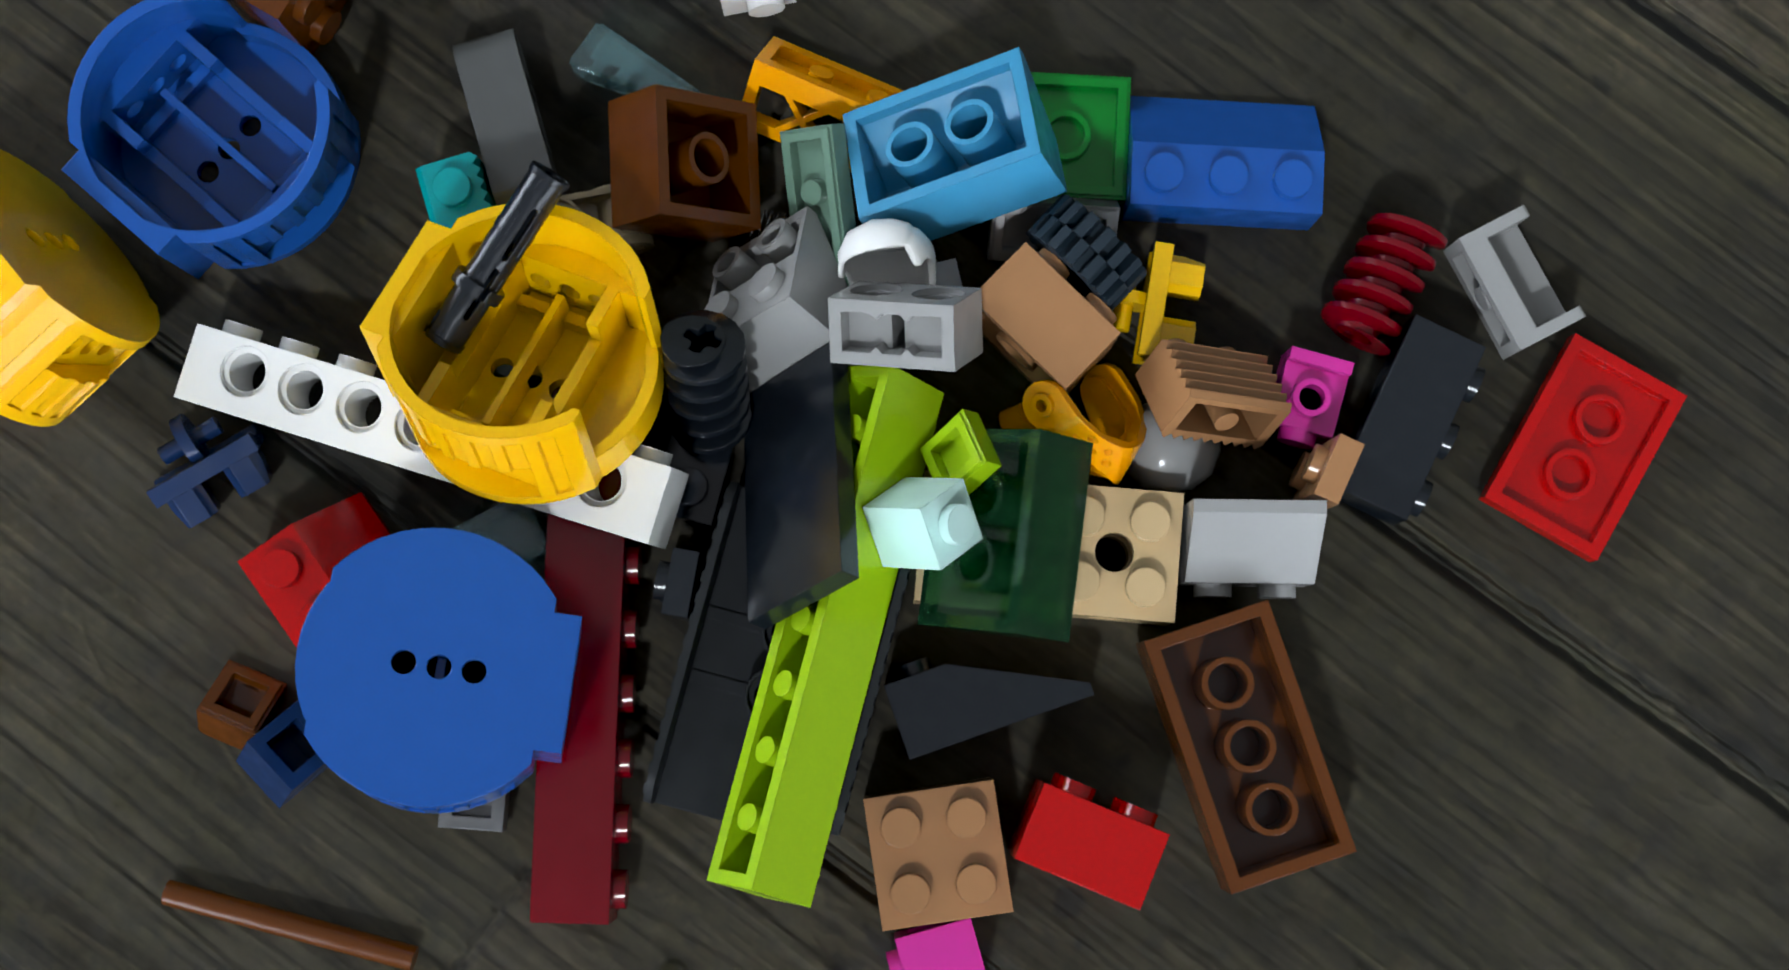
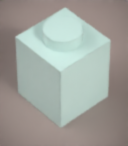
M905 477L862 507L883 567L942 570L983 539L963 478Z

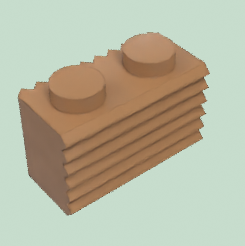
M1179 338L1162 339L1135 374L1163 437L1172 434L1174 439L1182 435L1183 440L1192 437L1196 441L1202 438L1204 443L1212 440L1214 444L1222 441L1224 445L1232 442L1234 447L1242 444L1244 448L1252 445L1253 449L1264 445L1291 413L1292 403L1286 402L1287 393H1281L1282 384L1276 383L1277 374H1272L1273 365L1267 364L1268 356L1240 352L1232 347L1216 348L1191 344Z

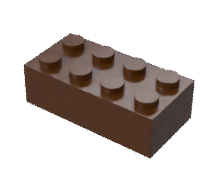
M1269 600L1257 602L1136 643L1215 876L1222 890L1232 895L1357 852Z

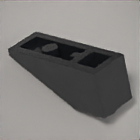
M928 657L892 669L896 681L884 685L910 760L1094 695L1090 682L943 664L932 668Z

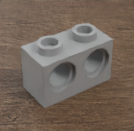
M858 281L828 297L830 363L956 372L983 353L982 288Z

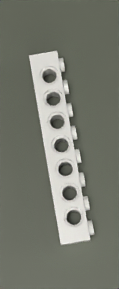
M225 319L222 331L197 323L173 397L452 483L439 473L423 454L397 399L392 396L386 381L374 377L377 365L344 354H339L336 365L317 360L320 348L282 336L278 348L260 342L263 334L262 330ZM264 363V380L258 388L254 389V372ZM321 380L323 384L322 397L315 406L310 407V390L316 382ZM379 397L381 401L380 416L373 424L368 426L365 418L366 409L373 399ZM640 444L634 453L617 467L621 474V487L613 498L604 501L600 495L598 484L595 489L565 500L544 504L520 505L666 549L689 474L670 467L673 454Z

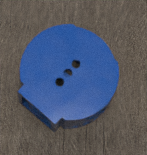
M143 0L127 9L109 23L90 45L80 62L70 90L67 114L69 142L78 151L61 170L155 253L199 279L214 262L224 269L260 267L287 258L316 240L339 215L353 189L361 153L359 121L349 111L346 100L337 83L307 49L271 28L247 23L226 0ZM252 118L259 119L261 122L260 131L254 136L244 135V123ZM228 142H238L240 145V151H237ZM222 149L225 152H227L233 159H224L222 156ZM209 164L217 165L219 169L218 177L212 182H203L201 179L202 169Z
M450 528L410 529L378 538L353 551L333 567L331 581L326 584L315 599L301 629L296 650L295 683L298 701L303 717L306 720L304 736L319 758L341 779L369 797L392 807L417 813L441 814L469 810L492 802L515 789L532 775L535 760L562 763L581 639L582 616L557 613V598L537 571L519 555L489 538ZM402 651H408L416 658L414 669L407 674L397 673L392 667L394 656ZM437 656L435 677L433 678L428 674L427 666L429 661ZM448 661H450V662H451V671H450V673L446 676L447 667H448ZM479 661L485 665L486 676L481 682L473 684L463 678L462 671L468 662Z

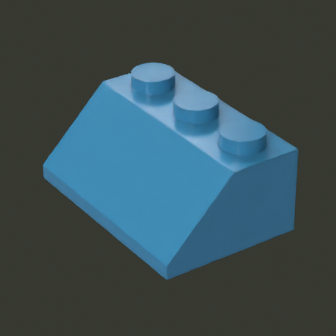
M1020 47L842 114L858 217L862 224L871 219L894 218L909 222L913 227L919 228L932 241L1067 192L1057 140Z

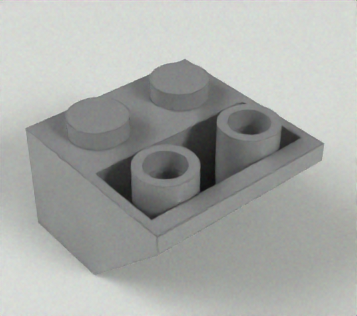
M806 206L785 220L782 218L774 220L764 229L761 235L740 248L734 246L726 250L714 265L712 272L714 276L709 302L704 310L724 314L735 321L744 333L750 393L829 343L828 297L848 286L844 278L838 277V262L817 214L809 206Z

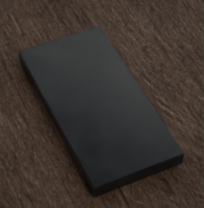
M829 343L750 393L752 422L747 435L744 437L748 622L764 629L773 626L859 578L848 364L830 363Z

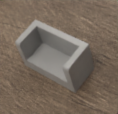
M1525 205L1467 233L1443 250L1503 360L1586 317L1580 305L1565 312L1520 231L1518 225L1530 216Z

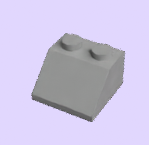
M1192 499L1183 505L1178 586H1193V597L1232 598V586L1257 587V598L1261 599L1296 598V587H1306L1315 584L1327 517V500Z

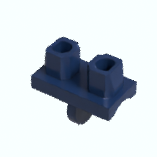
M179 414L169 420V426L175 439L157 448V451L163 462L167 465L184 455L189 460L155 479V486L148 489L146 493L156 508L167 503L175 515L190 529L210 518L221 508L220 503L205 482L207 479L224 471L241 498L248 496L271 481L273 475L260 449L265 437L254 422L213 447L208 448L206 442L224 433L218 420L213 416L195 426L187 416Z

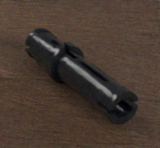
M537 161L530 163L529 170L502 212L495 219L493 226L467 266L458 265L451 276L452 281L455 283L430 323L426 324L423 329L429 339L452 353H462L465 348L464 345L490 306L498 307L505 296L501 288L527 248L534 241L538 231L563 193L569 189L570 185L563 177Z

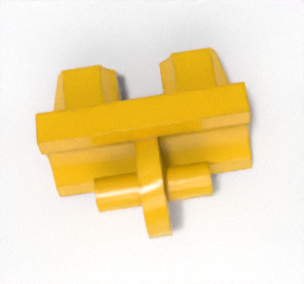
M1159 241L1154 243L1153 251L1148 254L1147 275L1144 280L1143 292L1136 290L1135 287L1113 310L1117 317V321L1113 326L1123 333L1130 331L1132 312L1139 313L1132 364L1143 365L1162 339L1179 338L1185 340L1186 343L1194 344L1196 322L1164 317L1167 296L1198 301L1203 287L1206 265L1183 256L1173 255L1175 244Z

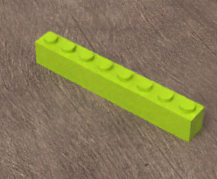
M865 365L848 366L859 578L776 623L707 881L766 899L811 908L899 569L882 566L862 507L905 477H923L926 463L920 448L934 435L944 393L900 368Z

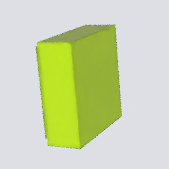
M965 409L959 411L920 448L932 478H963L969 495L1002 466L979 414Z

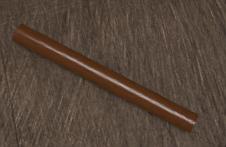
M171 879L166 883L161 897V904L403 970H413L419 953V946Z

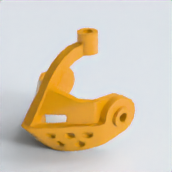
M1110 363L1095 365L1087 373L1080 385V395L1089 421L1081 414L1065 389L1057 382L1048 379L1031 384L1023 395V402L1004 409L999 413V423L1004 432L1007 434L1018 432L1023 443L1030 451L1045 462L1058 467L1106 478L1115 485L1121 482L1142 446L1147 431L1144 422V410L1137 393L1124 372L1116 365Z

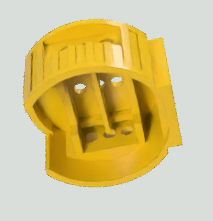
M0 149V415L31 426L50 427L64 421L110 378L109 376L131 355L148 344L159 331L160 317L157 305L149 297L139 275L105 231L81 207L72 201L62 188L19 158Z
M506 204L484 208L459 217L452 228L427 220L360 325L362 334L392 396L397 399L423 454L439 473L458 487L479 497L497 502L544 504L572 498L597 488L603 476L608 475L619 467L640 446L651 430L662 402L664 389V364L660 341L662 331L647 275L638 256L617 232L603 222L581 211L555 205L535 236L534 241L527 248L501 288L505 296L499 306H490L464 345L465 348L462 353L455 354L434 343L425 335L423 329L426 324L430 323L455 283L452 281L451 276L458 265L467 266ZM501 365L513 366L510 374L506 377L500 378L493 375L495 369ZM532 375L543 378L540 385L535 388H530L528 385V380ZM561 386L555 398L551 397L552 392Z

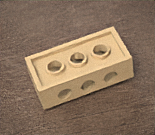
M925 471L924 477L932 478L930 472ZM990 476L969 497L979 527L990 529L997 535L1000 542L999 554L990 560H979L974 558L967 550L942 570L916 569L913 604L1162 626L1175 623L1184 493ZM1048 533L1060 541L1063 548V556L1059 564L1045 566L1033 558L1030 551V542L1034 535ZM1113 539L1123 547L1126 560L1120 571H1108L1099 565L1095 557V547L1099 540Z

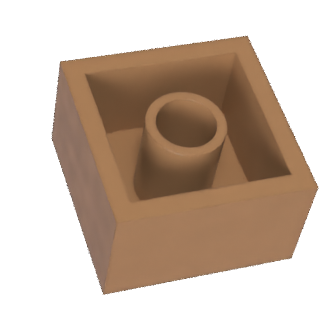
M1025 242L980 287L982 288L983 337L1032 384L1041 380H1052L1062 386L1067 394H1069L1087 373L1109 353L1121 334L1113 326L1117 321V317L1099 297L1089 293L1084 298L1066 281L1070 276V272L1058 257L1046 248H1042L1037 253Z
M987 777L864 796L863 801L882 932L1014 912L994 779Z

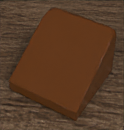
M229 659L196 709L199 731L242 750L250 738L274 720L286 693L287 684Z

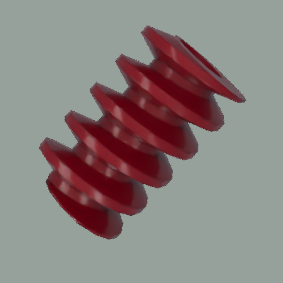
M1377 213L1370 217L1366 228L1369 235L1359 238L1356 243L1355 252L1358 257L1347 260L1343 272L1347 279L1337 281L1333 287L1332 295L1336 301L1325 303L1321 309V317L1324 323L1336 335L1362 351L1382 356L1389 355L1390 349L1378 339L1379 334L1397 337L1402 332V327L1389 317L1390 313L1411 315L1414 306L1401 295V292L1405 290L1422 293L1425 288V283L1412 273L1414 268L1434 271L1437 262L1424 251L1425 247L1442 250L1446 248L1448 239L1441 232L1430 225L1414 218L1393 213Z

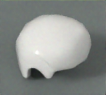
M894 218L871 219L846 233L837 254L838 277L844 278L846 275L849 286L858 281L936 285L937 260L934 246L919 228L913 227L909 222Z

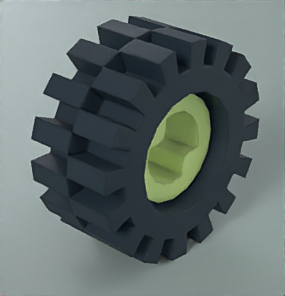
M1062 194L1026 232L1029 240L1038 248V251L1046 248L1067 267L1070 272V276L1066 279L1073 286L1078 287L1085 296L1093 293L1112 311L1147 275L1146 268L1142 266L1143 263L1137 256L1131 253L1132 250L1125 242L1120 241L1116 237L1117 234L1109 226L1106 227L1102 224L1098 216L1092 211L1089 213L1083 204L1077 200L1074 201L1067 194Z

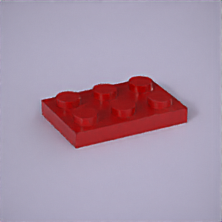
M1572 334L1567 337L1478 500L1588 562L1597 561L1687 395L1579 334Z

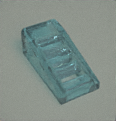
M596 23L569 62L576 76L583 79V81L622 95H627L654 84L699 92L698 89L603 23L600 25Z

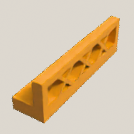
M773 36L754 60L742 101L754 103L757 108L763 87L785 97L794 114L793 116L779 121L757 111V133L781 143L780 131L798 129L796 128L797 126L801 128L816 126L813 120L825 115H830L843 121L842 114L904 90Z

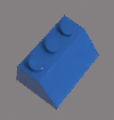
M1130 96L1126 201L1122 209V220L1308 231L1323 214L1325 149L1315 106Z

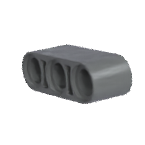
M514 28L452 46L455 63L496 205L507 204L529 170V165L532 161H537L557 173L525 57Z

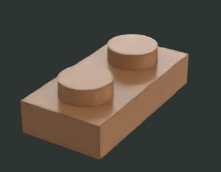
M1339 434L1322 445L1316 444L1311 453L1304 451L1289 481V486L1297 489L1293 500H1327V509L1338 505L1365 444L1346 435Z

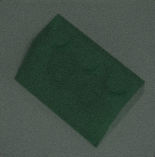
M986 429L1002 466L969 495L983 539L944 569H924L917 624L1017 638L1069 642L1093 443L1042 429Z

